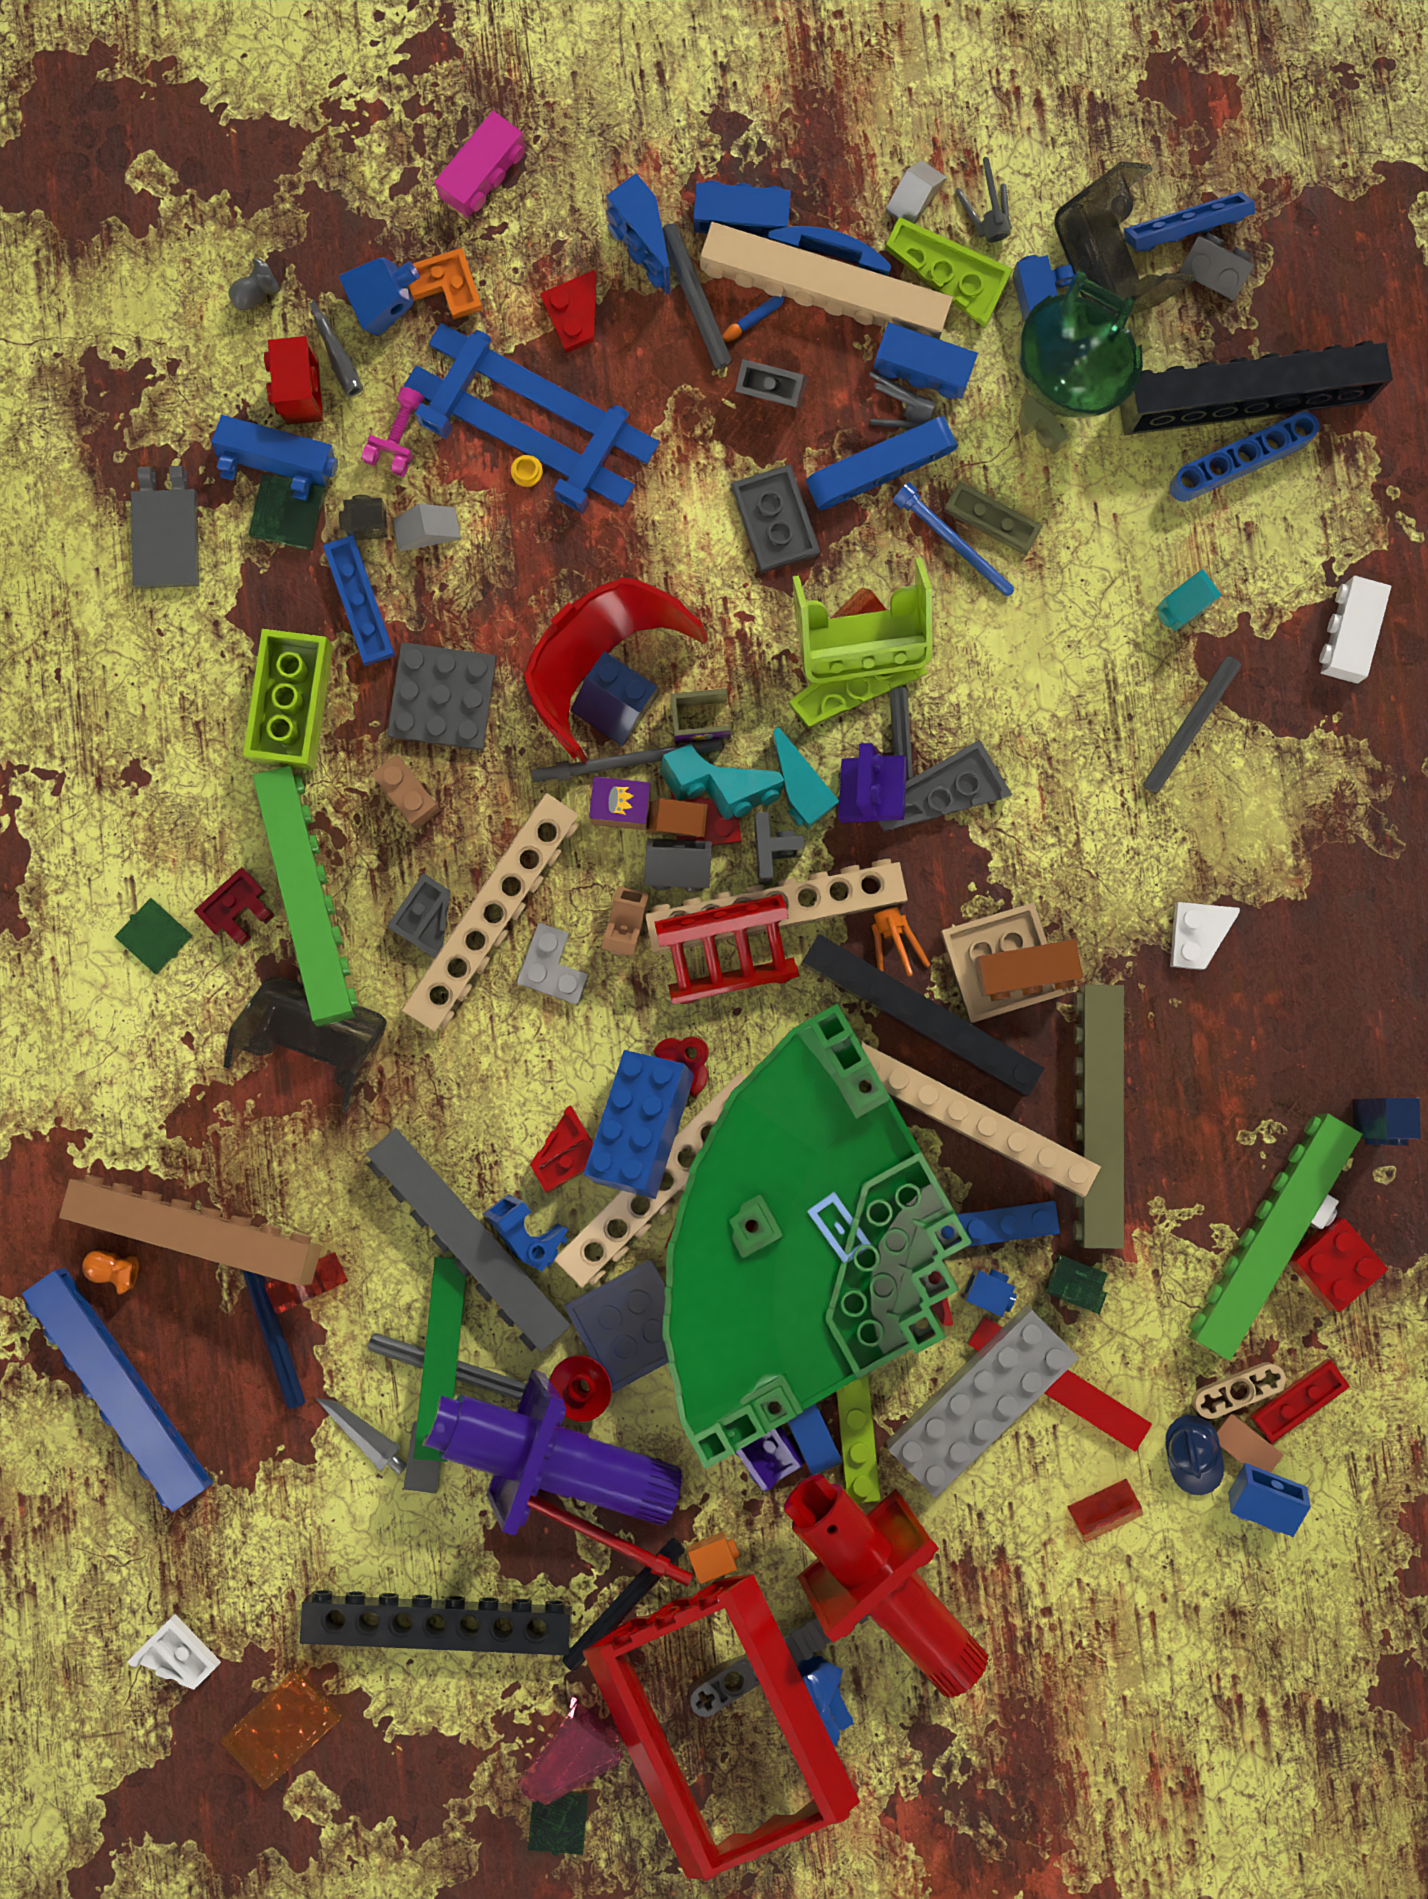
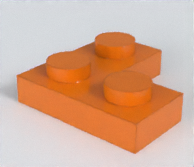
M462 248L413 263L420 277L409 285L414 301L444 291L453 320L483 310Z

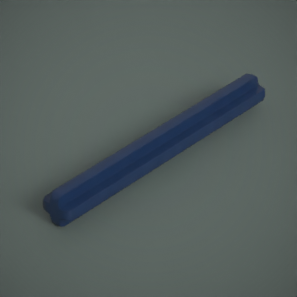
M242 1270L286 1407L294 1409L302 1406L305 1403V1398L265 1276Z

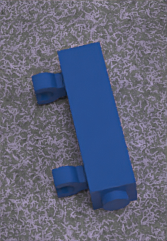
M1037 255L1026 256L1016 263L1012 276L1038 381L1052 372L1056 377L1069 375L1075 363L1074 359L1089 356L1088 351L1092 350L1089 336L1069 342L1056 288L1071 285L1070 279L1074 278L1072 266L1065 265L1051 270L1048 255L1041 257Z
M221 415L211 440L216 457L219 458L217 469L222 470L221 478L233 481L238 464L293 479L291 489L295 490L293 497L304 501L308 498L311 484L326 488L329 478L335 476L338 467V459L334 456L331 444Z

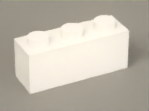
M1355 575L1345 584L1340 585L1335 598V602L1339 603L1337 613L1332 615L1327 628V632L1331 633L1329 643L1324 645L1320 654L1319 662L1323 663L1321 674L1356 684L1368 677L1391 590L1390 585Z

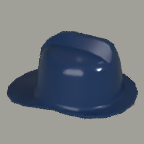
M1186 1415L1177 1418L1169 1426L1166 1433V1450L1174 1482L1182 1490L1193 1495L1211 1493L1220 1485L1224 1477V1463L1217 1432L1208 1420L1200 1416Z

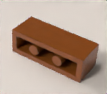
M1076 939L982 955L974 959L981 997L990 996L991 1001L1011 998L1010 992L1018 990L1023 991V996L1042 993V986L1052 984L1055 985V990L1075 987V980L1083 978Z

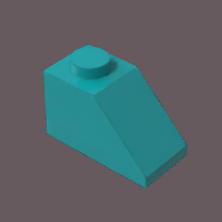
M1202 569L1157 606L1159 610L1158 616L1162 623L1168 628L1171 627L1175 633L1206 612L1221 596V593Z

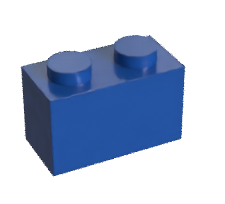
M1244 1463L1228 1492L1230 1512L1232 1514H1235L1242 1520L1253 1521L1273 1532L1283 1533L1294 1537L1311 1508L1306 1486Z

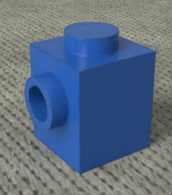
M974 1268L962 1299L1003 1317L1005 1311L1010 1312L1016 1300V1294L1013 1293L1015 1286L1007 1283L1009 1276L992 1268L989 1274Z

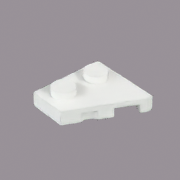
M1183 902L1175 903L1170 967L1196 970L1206 969L1237 918L1240 908Z
M175 1614L130 1658L128 1663L133 1667L143 1665L156 1670L155 1675L165 1679H174L180 1685L194 1690L221 1661Z

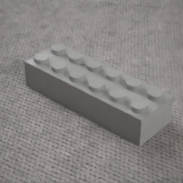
M1026 1304L886 1441L888 1450L936 1498L1065 1373L1079 1357Z

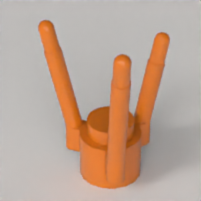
M894 907L876 913L874 915L876 924L871 925L875 940L877 968L884 971L881 934H883L885 939L893 938L906 975L909 977L913 975L900 937L903 931L924 967L929 968L930 963L908 926L905 915H900L899 908Z

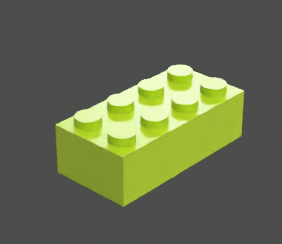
M262 629L243 756L251 763L282 767L291 765L292 768L315 771L333 645L327 637Z

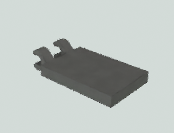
M170 466L169 475L172 490L156 491V472H152L151 467H138L137 475L140 491H131L133 586L135 588L200 586L198 494L194 489H188V472L184 471L183 466Z

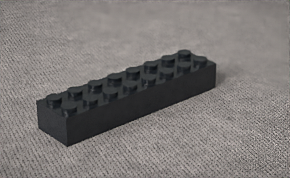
M1368 340L1360 342L1354 347L1343 348L1342 345H1332L1326 347L1323 351L1311 352L1310 349H1301L1293 352L1291 355L1280 356L1278 353H1271L1256 360L1240 357L1226 364L1216 365V362L1210 361L1199 364L1195 368L1185 369L1184 366H1174L1168 368L1165 372L1153 373L1152 370H1143L1135 373L1130 378L1118 400L1125 436L1371 403L1393 378L1387 343L1374 344V341Z

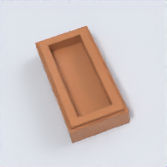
M1227 1413L1215 1429L1220 1447L1242 1465L1247 1463L1271 1473L1284 1456L1232 1413Z

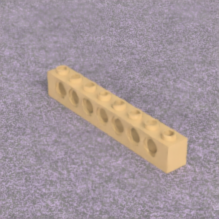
M548 793L543 794L401 1008L403 1012L434 1032L439 1026L443 1029L446 1027L454 1015V1012L450 1010L456 999L461 1002L464 1000L472 987L468 981L474 972L479 975L490 960L486 954L492 945L498 947L507 935L508 931L504 929L510 918L516 920L526 905L521 901L528 891L534 893L544 877L539 875L546 864L550 867L553 865L561 853V850L557 848L564 837L569 840L579 824L575 822V819L579 815ZM541 824H549L553 827L554 837L550 842H544L538 837V828ZM525 850L532 851L537 857L536 865L531 869L524 868L520 863V855ZM507 877H513L519 883V890L513 896L506 895L502 890V882ZM490 904H496L501 909V918L495 923L488 922L484 917V910ZM472 931L480 932L484 938L483 945L477 950H471L466 945V937ZM455 958L462 959L466 964L464 974L459 977L451 976L448 972V964ZM435 986H443L448 991L446 1001L441 1004L433 1003L430 1000V991Z
M883 859L872 862V868L860 870L859 865L840 869L841 874L828 876V872H819L809 875V881L797 883L796 878L778 881V887L765 889L764 885H756L746 888L745 894L734 896L733 891L715 894V900L702 902L699 897L682 901V907L670 909V904L651 907V913L645 914L653 955L670 952V947L667 945L659 947L655 921L779 894L783 896L789 919L781 920L779 929L904 904L908 898L900 862L891 864V859ZM866 878L874 879L878 884V892L875 894L865 893L861 887L862 880ZM833 885H842L847 891L846 899L842 901L834 900L830 895V888ZM803 891H809L814 894L816 903L811 907H804L799 903L798 895ZM763 924L747 929V935L767 932L766 926ZM730 931L717 934L715 942L734 939V933ZM698 938L685 941L683 949L703 945L702 940Z
M741 1072L675 1137L665 1168V1172L670 1173L674 1179L673 1186L668 1190L659 1189L656 1199L647 1197L650 1201V1209L642 1214L635 1212L632 1208V1200L637 1194L621 1191L554 1259L581 1287L587 1282L593 1286L606 1273L602 1267L610 1259L616 1263L629 1250L625 1244L632 1236L635 1235L640 1239L652 1226L648 1220L656 1212L662 1216L675 1203L671 1197L680 1188L683 1191L685 1190L690 1167H684L678 1162V1153L684 1148H690L695 1151L696 1155L704 1144L700 1135L702 1128L706 1125L715 1124L733 1089L746 1078ZM616 1218L622 1219L627 1225L626 1234L621 1237L613 1236L609 1231L611 1220ZM591 1242L599 1243L604 1250L603 1257L599 1260L590 1259L586 1255L587 1244Z

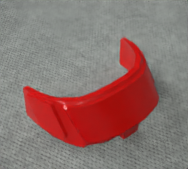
M620 577L617 581L600 585L576 600L573 604L568 602L550 620L552 624L546 629L530 654L524 676L528 691L532 697L531 703L547 729L573 759L578 757L585 764L588 759L580 745L575 741L568 722L570 701L581 680L591 671L603 652L609 653L619 642L636 631L655 628L672 629L705 644L708 638L704 626L697 617L686 609L679 599L642 581Z

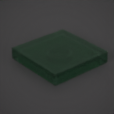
M262 474L248 535L254 539L313 550L326 493L325 487L311 484L308 498L304 501L293 497L295 490L291 489L293 480Z

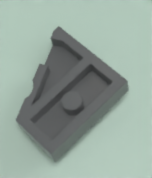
M423 873L387 927L435 958L443 946L450 890Z

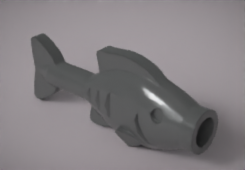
M316 302L309 303L314 313V322L327 350L332 366L330 368L334 371L346 396L352 397L361 393L363 386L353 365L352 357L348 356L335 337L326 316L319 311Z

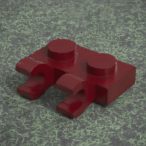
M243 867L238 869L194 910L215 935L219 936L225 930L231 939L241 946L252 937L235 920L248 908L265 924L275 917V914L259 899L266 891Z

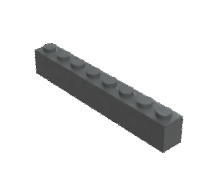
M397 1128L366 1153L371 1159L366 1165L379 1179L383 1175L386 1176L393 1184L388 1190L400 1203L404 1200L409 1202L414 1208L410 1215L422 1228L427 1224L436 1233L432 1240L444 1253L448 1249L458 1258L453 1262L454 1265L465 1277L472 1274L479 1282L475 1287L476 1290L487 1302L493 1298L499 1304L501 1309L497 1313L509 1327L515 1323L523 1333L519 1338L531 1352L537 1348L542 1353L571 1326Z

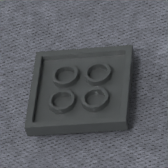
M401 642L387 733L388 738L484 751L497 656Z

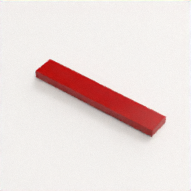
M983 1315L968 1339L967 1344L979 1351L1002 1327ZM1070 1370L1063 1373L1044 1392V1394L1134 1452L1137 1451L1152 1426L1151 1422Z

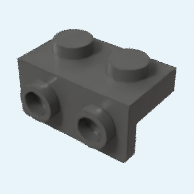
M1207 232L1205 237L1199 234L1179 272L1234 301L1254 267V263L1249 261L1252 255L1238 247H1235L1233 252L1222 247L1224 240Z

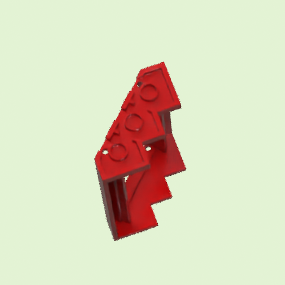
M753 1574L716 1579L692 1596L674 1598L650 1615L632 1617L582 1651L686 1878L702 1879V1881L711 1880L719 1873L744 1862H752L762 1854L785 1844L798 1842L806 1835L831 1824L845 1821L850 1817V1811L860 1803ZM725 1608L814 1799L794 1815L775 1814L751 1834L732 1833L716 1846L627 1652Z

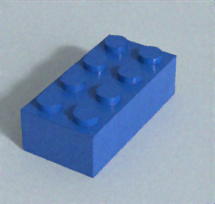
M628 1050L623 1051L584 1171L586 1177L599 1185L656 1199L695 1076L685 1064Z

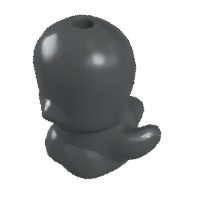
M254 258V267L250 276L240 278L230 285L228 295L235 308L248 310L257 304L264 305L267 294L278 293L281 290L269 266L262 259Z

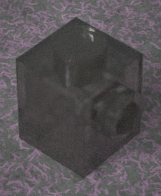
M355 495L352 499L343 500L344 511H339V525L341 530H345L347 536L353 535L355 540L388 538L387 507L382 498Z

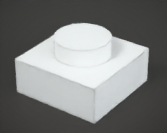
M1327 1194L1309 1226L1322 1230L1324 1226H1329L1337 1215L1335 1208L1339 1201Z

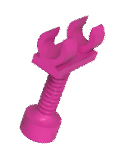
M401 387L396 400L400 403V408L387 440L369 435L361 457L364 460L363 462L375 466L381 450L395 455L391 470L394 474L401 477L406 475L413 454L409 449L399 446L411 412L417 410L420 403H423L424 400L422 394L408 387Z

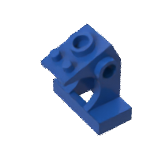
M507 1194L482 1215L495 1228L516 1258L543 1271L557 1257L558 1245L560 1243L564 1245L567 1242L568 1238L564 1235L568 1229L557 1223L540 1236H530L524 1227V1219L531 1211L524 1201Z

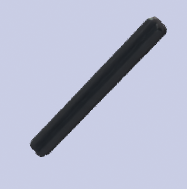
M671 1538L656 1556L660 1553L670 1558V1563L674 1564L684 1553L685 1548L677 1539ZM645 1566L570 1648L569 1655L563 1656L562 1662L569 1670L576 1671L586 1660L582 1651L613 1631L659 1581L661 1577L651 1573V1568Z

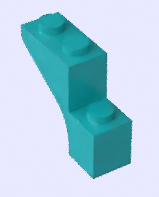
M692 744L664 754L660 767L662 777L678 801L686 798H697L706 790L724 820L734 816L742 817L749 813L752 808L762 804L766 806L774 803L780 797L785 781L777 771L714 766L705 761L696 752Z

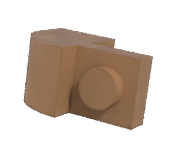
M618 886L601 949L609 950L615 955H634L640 940L650 893Z

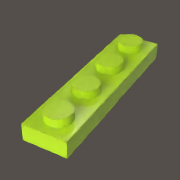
M868 1374L836 1391L845 1488L848 1495L856 1503L881 1501Z

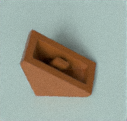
M663 798L651 801L649 804L646 834L704 837L708 805Z

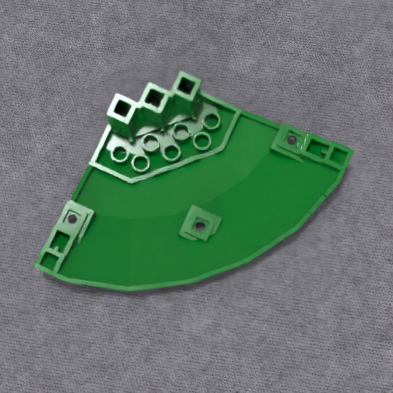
M838 1003L794 1027L763 1061L733 1089L701 1150H699L690 1166L684 1194H682L674 1229L667 1246V1275L664 1293L665 1310L662 1337L666 1345L668 1365L676 1393L675 1399L680 1423L703 1467L707 1469L735 1454L737 1450L797 1417L806 1408L911 1349L917 1354L946 1338L945 1329L931 1305L959 1291L958 1284L944 1258L970 1245L972 1242ZM863 1080H868L872 1084V1089L868 1093H862L859 1090V1084ZM832 1192H835L853 1218L851 1227L833 1202L817 1214L845 1254L851 1253L861 1243L856 1236L858 1226L870 1242V1244L858 1247L854 1253V1259L848 1262L850 1256L845 1263L841 1260L807 1212ZM749 1220H755L758 1223V1230L756 1232H749L747 1230L746 1224ZM835 1222L841 1225L845 1231L844 1234L839 1233L834 1226ZM944 1226L953 1228L954 1235L951 1238L947 1239L941 1235V1230ZM867 1248L865 1251L858 1255L860 1250ZM933 1271L941 1274V1281L937 1284L931 1283L928 1279V1276ZM924 1317L927 1318L929 1325L925 1329H920L916 1326L917 1321ZM773 1401L778 1402L781 1405V1411L779 1413H772L769 1410V1403Z

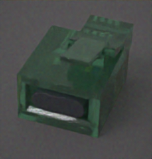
M1057 1254L1043 1292L1100 1315L1107 1296V1292L1102 1291L1108 1273Z

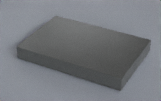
M791 464L730 484L760 574L820 555V549Z

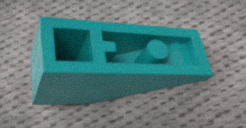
M777 727L773 730L772 738L780 774L785 780L783 787L787 805L790 808L787 813L797 826L800 827L803 824L808 830L836 808L839 800L782 730Z

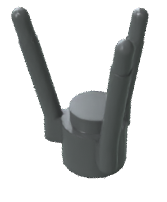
M984 157L983 164L992 210L983 215L984 220L982 222L962 190L957 188L955 192L976 226L979 238L985 236L988 243H993L1010 236L1012 226L1009 219L1006 184H1001V209H999L989 158Z
M875 371L869 372L870 377L880 382L875 384V389L907 403L904 416L909 417L908 421L870 419L869 423L871 425L912 429L930 420L935 402L911 392Z

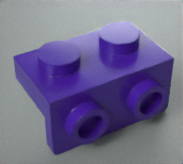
M781 1426L769 1431L765 1436L735 1452V1455L741 1458L749 1470L751 1479L760 1486L763 1492L770 1490L778 1480L799 1469L805 1463Z

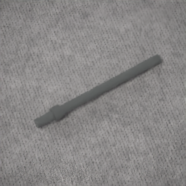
M717 738L588 760L585 764L582 762L569 763V761L556 762V766L531 770L533 783L552 779L565 781L571 780V776L658 762L662 761L664 754L688 744H692L698 754L722 751L721 739Z

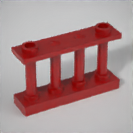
M782 894L655 921L659 947L665 945L670 947L677 983L668 985L672 1004H690L704 997L773 982L778 984L786 983L792 978L800 977L794 957L785 959L779 923L781 920L789 919ZM763 924L767 930L772 962L753 966L747 929ZM731 931L734 933L741 969L722 973L715 936ZM699 938L702 940L709 976L690 980L683 943Z

